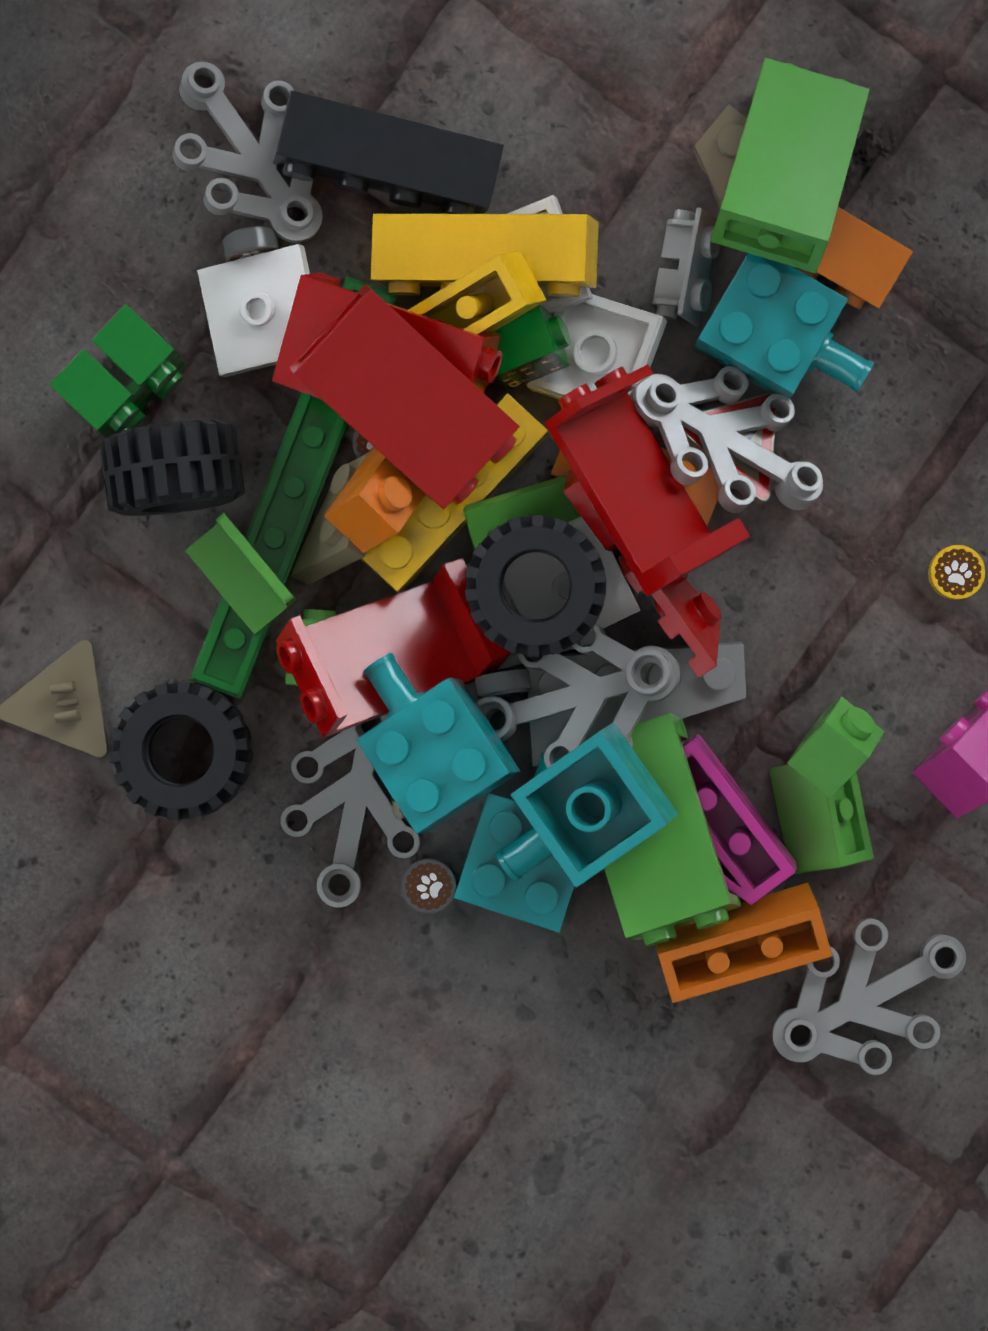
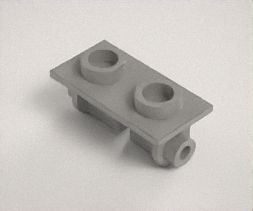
M696 208V213L677 209L674 211L673 219L667 220L661 258L679 261L678 270L659 268L652 306L657 307L656 315L663 316L666 320L670 321L677 320L678 315L700 327L702 312L707 311L711 302L712 285L709 280L712 259L718 256L721 248L720 244L710 242L716 219L702 208Z

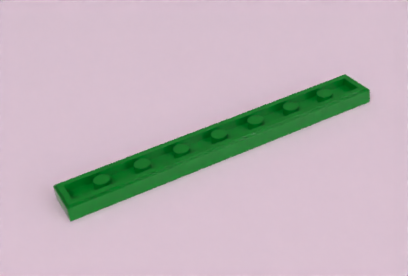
M349 276L346 277L343 288L358 292L366 284L386 303L396 305L397 295L388 294V291ZM301 392L245 536L285 586L288 583L291 570L298 557L349 426L322 399ZM222 596L190 680L242 700L271 624L257 635H254Z

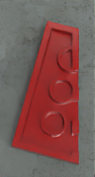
M570 469L567 473L563 492L605 550L611 552L617 545L574 472ZM621 555L619 562L625 573L624 576L637 593L640 591L644 592L625 558ZM687 574L651 595L654 598L655 607L661 616L657 620L670 639L678 634L683 637L694 652V656L688 660V664L698 678H700L717 666L720 619L722 616L718 606L707 593L701 592L698 594L686 580L688 578Z

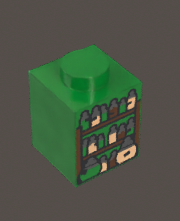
M541 304L495 331V333L501 335L497 350L502 352L501 365L495 378L509 389H514L570 366L565 351L566 347L571 346L566 325L560 315L553 316Z

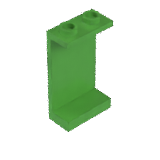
M765 57L710 242L816 273L829 242L870 89L849 83L843 79H835L799 68L790 63H782Z
M672 713L637 724L631 737L633 740L632 749L679 815L604 868L625 938L638 941L643 939L645 947L658 945L677 938L675 928L693 922L696 923L697 929H705L729 920L727 911L742 906L739 896L730 894L685 755L682 742L689 740L683 719Z

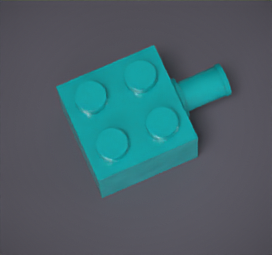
M750 253L745 257L694 346V349L725 367L733 366L739 368L745 373L749 381L773 394H782L789 399L794 394L806 371L812 372L814 368L850 387L852 391L857 393L874 362L864 359L831 340L834 334L830 333V330L848 301L846 297L792 266Z
M389 653L363 670L364 675L368 677L390 711L386 715L388 719L356 739L414 832L421 834L432 831L521 771L461 679L447 678L425 694L423 692L417 694L395 660L394 654Z
M612 723L510 794L533 828L506 848L500 849L496 852V855L503 870L514 881H518L525 873L553 855L577 888L666 826L679 814L615 723Z
M543 752L540 754L541 759L534 777L547 769L544 763ZM554 757V762H557L561 758ZM489 792L454 898L559 933L574 884L553 855L525 873L518 881H514L507 875L497 859L496 852L509 846L520 836L532 829L533 826L514 800Z

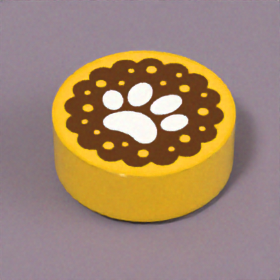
M952 545L942 549L932 558L928 569V578L937 594L949 600H961L972 596L981 588L985 579V566L982 558L975 550L964 545Z

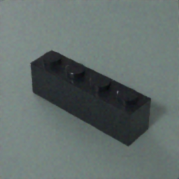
M290 90L273 164L283 166L282 173L294 179L314 181L315 175L337 180L336 187L346 192L367 195L368 189L389 193L390 202L405 207L420 208L421 202L443 207L441 214H485L490 208L504 145Z

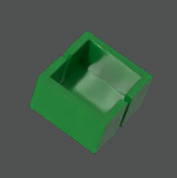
M125 304L91 341L132 380L125 388L84 348L55 377L49 386L98 432L108 438L117 432L140 427L147 417L142 412L145 409L144 406L157 396L161 400L166 399L184 379L180 371L186 364L159 334Z

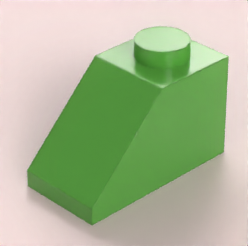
M841 696L828 704L820 712L787 764L828 798H831L866 762L885 731L874 723L872 717L866 711L854 707Z

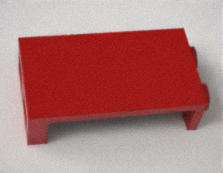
M321 272L300 276L272 382L320 398L296 377L289 367L357 293L340 287L341 279ZM387 303L483 393L485 392L487 382H493L501 365L502 352L497 350L501 337L500 334L492 331L475 334Z
M366 284L289 367L296 377L443 510L451 501L456 505L463 502L479 482L475 475L489 460L494 464L499 462L507 455L517 441L513 434L520 426Z
M646 365L627 374L622 366L594 383L597 388L596 390L591 391L589 386L584 384L564 395L558 400L562 410L545 421L544 424L648 597L714 560L751 536L740 518L712 533L710 532L684 486L672 476L670 471L671 464L646 422L637 412L635 404L628 394L629 391L653 375L649 365Z
M463 558L444 564L433 580L427 584L306 627L300 616L291 618L276 639L277 655L281 666L287 673H292L301 691V705L306 717L310 722L317 724L323 738L390 712L368 677L363 673V670L370 664L389 653L394 654L395 660L417 694L421 692L425 694L447 678L461 679L465 685L474 682L478 676L495 673L511 653L489 640L471 616L472 612L469 603L466 602L465 595L467 566Z

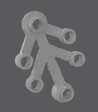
M196 62L188 66L182 75L179 86L182 100L186 105L195 110H208L237 153L207 147L205 141L200 136L187 133L181 135L175 143L172 153L175 164L185 171H194L199 168L258 182L268 197L239 193L235 184L229 179L216 178L209 182L203 196V202L207 210L215 215L233 213L268 221L276 235L290 243H302L313 238L318 232L323 218L320 204L311 195L313 181L291 178L289 187L276 169L277 165L273 164L286 105L277 106L273 104L269 95L280 93L288 100L290 90L294 91L292 86L284 81H273L266 86L261 98L264 117L258 143L223 93L225 80L222 72L215 65L208 62ZM198 75L207 76L212 80L213 86L201 88L195 83L194 78ZM186 145L193 146L198 150L199 157L188 159L182 155L180 149ZM215 190H223L229 195L230 201L225 204L217 203L212 198L211 193ZM291 207L301 209L305 214V219L302 221L292 220L287 214V209Z
M727 366L722 368L714 379L681 385L669 376L653 374L636 386L633 394L636 410L648 426L659 428L672 460L670 471L674 479L683 485H694L706 473L709 462L719 487L718 500L725 510L731 513H741L751 504L756 496L753 483L747 477L738 475L731 455L775 480L774 488L777 498L784 506L790 509L804 510L822 493L823 478L817 466L810 462L789 463L740 434L760 429H768L775 432L783 430L795 415V407L789 398L782 394H772L761 406L710 416L693 406L714 400H719L725 404L737 402L748 388V379L739 368ZM723 380L731 382L736 390L727 388ZM656 395L662 397L667 403L659 400ZM770 408L777 409L781 413L782 418L776 417ZM683 427L699 436L706 456L699 449L689 446ZM682 461L690 462L695 467L696 472L686 469ZM798 478L802 479L807 486L802 484ZM730 488L738 490L743 496V500L735 498Z
M595 623L593 626L596 633L594 643L588 647H582L579 641L572 647L585 655L598 654L622 669V671L599 677L559 653L543 655L541 660L533 663L530 662L527 655L518 653V658L524 666L536 671L544 670L570 686L515 703H509L502 698L491 696L480 699L477 704L489 723L495 712L502 711L505 714L506 721L504 726L495 731L501 742L509 739L519 725L575 709L558 740L551 743L545 750L544 763L548 768L555 763V754L560 749L566 748L571 752L584 742L607 699L627 694L613 723H615L633 748L631 734L649 702L664 700L677 688L680 679V668L675 657L667 650L658 646H646L633 651L606 636L603 628ZM652 665H659L662 671L660 680L655 684H647L645 681L646 670Z
M386 715L380 717L382 722L388 719ZM362 724L343 730L315 750L303 751L294 757L291 764L293 776L299 782L310 784L318 781L323 776L325 766L355 749L350 773L302 805L295 804L287 807L280 818L281 827L286 834L292 837H301L311 831L315 821L345 802L333 863L326 867L317 879L318 895L323 902L332 907L348 906L360 894L361 878L354 869L366 807L387 836L388 849L394 856L402 859L409 858L420 847L419 834H416L412 827L406 826L401 818L395 817L392 804L373 777L374 768L356 741V739L365 734ZM304 757H312L318 763V771L311 778L303 777L298 771V764ZM294 810H300L307 816V825L301 831H294L288 826V815ZM406 831L413 836L414 846L409 852H399L394 847L393 840L398 832ZM336 874L345 875L350 881V889L344 895H337L330 889V880Z
M865 918L860 920L853 930L855 946L839 1000L820 1011L819 1007L826 978L836 973L840 965V958L837 951L830 947L832 964L827 970L818 971L814 968L813 963L806 964L807 972L796 1007L782 1012L774 1022L772 1029L774 1046L786 1059L794 1062H807L814 1059L820 1053L857 1063L864 1071L872 1075H880L886 1072L892 1063V1054L886 1045L876 1040H870L861 1044L830 1032L848 1021L905 1037L912 1045L920 1049L931 1048L938 1042L940 1027L933 1018L924 1014L912 1017L879 1007L878 1005L932 976L939 979H950L958 975L966 963V952L963 945L956 938L949 935H933L922 944L920 957L867 985L876 952L887 943L888 931L879 920ZM873 924L879 929L880 938L875 944L866 945L861 939V931L865 926ZM942 947H949L953 951L954 960L948 967H939L935 961L936 952ZM925 1021L931 1025L932 1034L926 1041H917L913 1036V1029L916 1024ZM798 1025H805L810 1031V1038L803 1045L792 1043L790 1038L792 1029ZM871 1048H880L884 1054L882 1064L878 1067L867 1066L865 1063L866 1052Z

